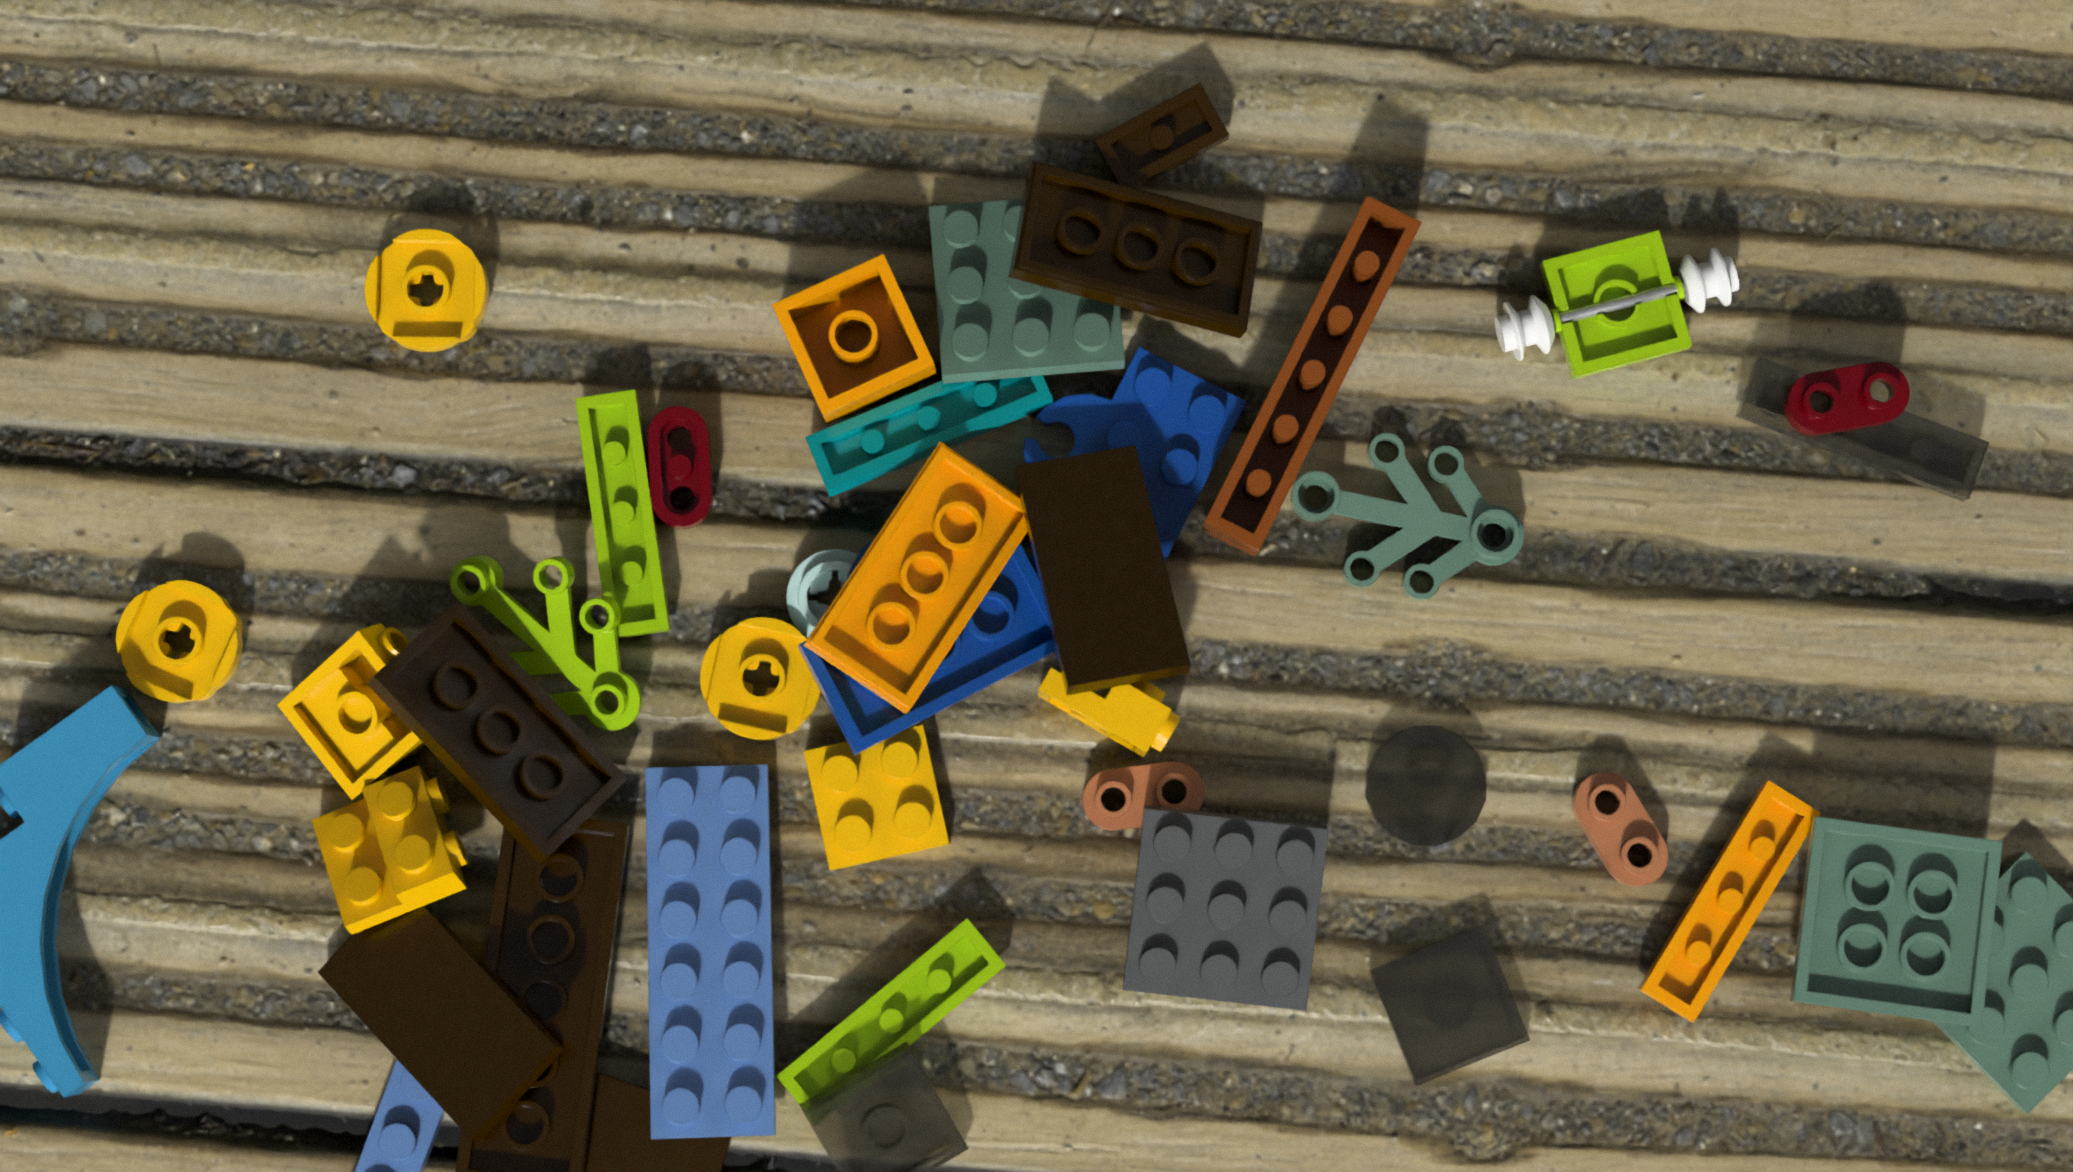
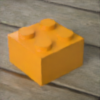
M884 254L772 304L827 425L937 375L935 363Z

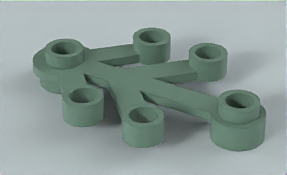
M1381 433L1375 436L1367 448V458L1375 469L1385 471L1406 504L1340 490L1336 480L1331 475L1322 471H1311L1303 474L1298 478L1291 490L1290 500L1292 508L1304 520L1319 522L1327 519L1331 514L1401 529L1370 550L1356 551L1345 560L1342 568L1343 577L1350 586L1358 589L1371 586L1378 579L1380 571L1435 536L1461 541L1431 564L1418 563L1411 566L1404 573L1402 589L1406 596L1414 601H1425L1436 594L1441 583L1475 561L1487 566H1499L1509 562L1519 553L1524 541L1523 526L1517 515L1506 507L1487 504L1464 469L1462 453L1457 448L1449 445L1437 447L1432 451L1426 461V470L1432 480L1448 486L1465 516L1442 512L1404 456L1405 446L1403 441L1393 433ZM1383 441L1392 443L1397 450L1396 459L1389 463L1380 461L1375 454V447L1378 443ZM1440 454L1450 455L1456 463L1455 472L1451 475L1440 474L1434 466L1436 456ZM1311 487L1321 489L1326 498L1324 506L1318 509L1308 507L1303 500V494L1306 489ZM1493 525L1501 530L1503 541L1500 546L1490 547L1483 542L1482 530L1485 526ZM1356 559L1367 560L1372 566L1371 577L1367 580L1355 579L1350 571L1352 561ZM1422 571L1430 576L1432 586L1429 592L1418 593L1412 589L1410 578L1414 572Z

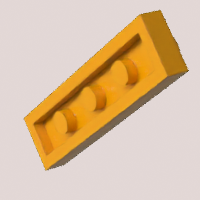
M1763 781L1637 989L1689 1022H1695L1810 832L1812 817H1819L1821 812L1771 781Z

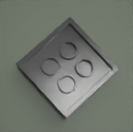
M1144 805L1123 975V990L1306 1011L1329 832L1327 825Z

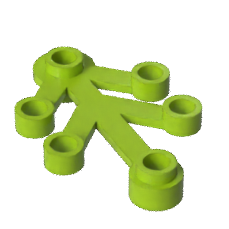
M473 555L455 564L450 573L449 584L456 599L469 606L481 604L533 649L508 652L512 658L529 675L561 673L580 689L548 693L567 715L585 714L595 726L609 731L623 729L636 720L642 708V692L635 679L621 670L617 634L621 610L614 599L608 596H597L585 602L580 609L579 619L582 627L587 632L593 634L594 668L578 654L571 586L575 579V571L572 564L566 558L553 556L542 560L536 565L533 572L535 586L545 594L549 628L503 589V572L494 559L486 555ZM549 565L558 567L562 573V582L559 586H554L547 580L546 570ZM468 571L475 573L479 578L480 587L476 593L469 591L464 584V576ZM595 605H601L607 610L609 620L606 626H601L593 620L592 609ZM605 690L611 691L617 696L618 708L616 711H610L604 707L601 698Z

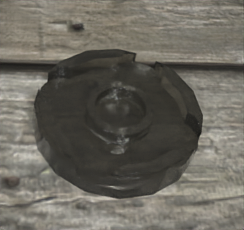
M1413 726L1392 734L1374 751L1365 771L1364 796L1373 819L1389 836L1411 846H1438L1459 838L1477 821L1486 801V775L1479 754L1461 735L1441 726Z

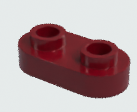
M1871 362L1813 372L1801 377L1789 387L1784 398V413L1794 429L1810 436L1878 426L1890 422L1905 410L1909 402L1910 388L1905 375L1897 367L1886 362ZM1873 382H1881L1887 387L1889 396L1886 402H1878L1871 396L1870 386ZM1813 392H1820L1827 397L1829 407L1825 413L1817 412L1811 407L1810 396Z
M684 406L668 407L653 418L648 429L651 504L656 515L668 526L676 529H690L701 524L709 516L713 507L710 432L704 419L693 409ZM685 429L691 434L690 444L681 450L672 448L669 443L671 434L675 430ZM680 489H689L694 494L693 504L685 510L676 509L672 503L674 494Z

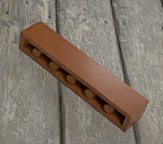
M1368 195L1366 196L1201 531L1256 557L1422 223L1421 221Z

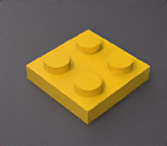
M923 724L910 727L855 756L847 741L804 751L830 871L950 844Z

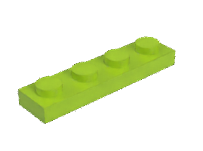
M632 389L575 398L602 594L614 599L621 610V619L617 625L618 639L672 631L656 517L650 498L649 468L638 392ZM605 609L606 622L608 623L609 615Z
M966 918L776 1077L816 1124L1002 970L1006 964L971 921Z

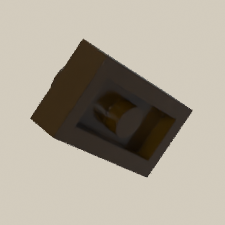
M1198 83L1095 138L1094 145L1115 183L1139 188L1227 141L1229 133L1201 83Z

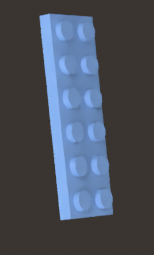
M769 765L645 768L651 1139L776 1135Z

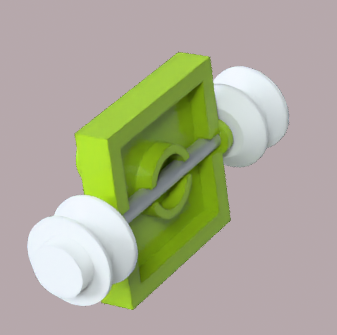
M1660 230L1543 260L1540 263V269L1552 309H1548L1547 305L1535 295L1529 296L1527 309L1517 312L1509 302H1504L1503 315L1495 317V329L1502 351L1504 353L1513 351L1518 361L1523 360L1525 347L1535 344L1544 354H1548L1554 342L1555 333H1559L1571 379L1574 380L1688 350L1692 346L1680 300L1684 299L1698 313L1704 312L1706 299L1717 297L1724 306H1729L1732 298L1731 292L1739 290L1738 274L1730 256L1722 257L1716 247H1712L1709 249L1707 262L1697 264L1690 254L1684 255L1678 269V275L1673 277Z

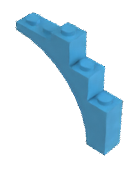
M114 685L109 686L0 764V805L14 820H18L20 817L24 820L23 824L0 839V1007L2 1009L0 1011V1023L13 1040L18 1043L24 1040L37 1059L32 1064V1067L39 1080L50 1092L56 1093L59 1091L63 1098L80 1095L100 1079L76 1038L62 994L57 952L62 890L74 849L96 806L125 769L161 739V736L128 689Z

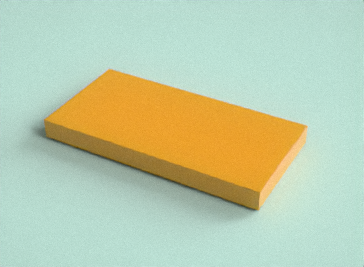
M940 441L803 646L904 714H907L1028 532L1020 495Z

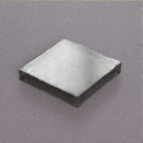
M1484 925L1477 926L1368 970L1415 1086L1530 1040Z
M907 1041L799 1104L838 1172H930L969 1149Z

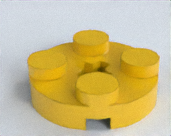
M416 229L402 233L392 240L394 243L386 247L380 256L376 255L369 265L366 274L365 300L368 311L384 334L403 347L419 352L443 351L460 342H466L477 332L478 324L487 310L489 282L485 269L472 249L450 233L436 229ZM426 275H433L435 284L443 287L442 296L434 298L433 305L423 306L420 298L411 295L412 286H421Z
M175 580L165 582L168 584L158 585L150 591L145 590L134 597L128 604L117 626L115 639L117 653L121 654L122 665L127 671V677L137 689L150 697L162 701L185 703L195 700H207L230 680L238 667L243 650L242 620L223 596L209 587L196 582ZM183 625H187L191 629L190 639L195 641L194 647L191 652H182L179 659H174L170 656L172 646L164 642L165 636L169 631L179 633Z
M768 617L746 619L728 628L722 635L720 634L708 647L700 669V688L710 712L726 729L747 739L773 740L796 732L814 713L822 695L798 649L799 644L807 639L791 624ZM760 662L771 663V673L779 677L777 688H767L764 696L753 695L754 685L745 682L747 670L757 671Z

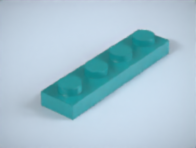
M1043 375L943 384L942 380L805 437L827 492L832 497L929 457L940 441L948 447H953L1042 410L1054 402Z

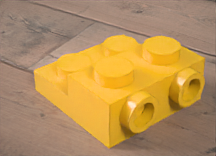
M382 623L358 630L277 704L351 800L363 796L361 788L380 781L403 759L415 755L425 746L367 685L368 681L410 644V641L402 632L392 627L386 629Z
M1050 668L1038 688V697L1142 758L1150 746L1161 752L1182 718L1171 712V708L1161 703L1166 693L1148 681L1112 687L1105 699L1096 694L1097 690L1066 695L1062 674Z
M419 765L361 788L365 799L312 819L344 927L352 935L467 889L460 867L469 864L468 856L457 831L454 829L448 832L443 816L444 813L451 811L448 795L439 777L429 779Z

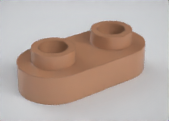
M1172 761L1108 769L1097 773L1088 781L1083 791L1082 805L1088 819L1099 828L1112 831L1139 828L1142 824L1144 805L1198 811L1204 799V785L1196 770L1182 762ZM1170 780L1181 782L1185 788V797L1178 804L1168 803L1163 798L1162 788ZM1117 788L1123 792L1125 803L1119 811L1111 812L1103 807L1101 796L1106 789Z
M1611 772L1595 773L1580 781L1572 795V811L1609 874L1616 881L1628 886H1644L1656 881L1667 867L1668 848L1631 785L1623 777ZM1601 791L1610 792L1616 800L1615 809L1608 815L1601 813L1595 804L1596 797ZM1636 843L1643 845L1648 852L1647 862L1641 867L1633 866L1628 860V850Z

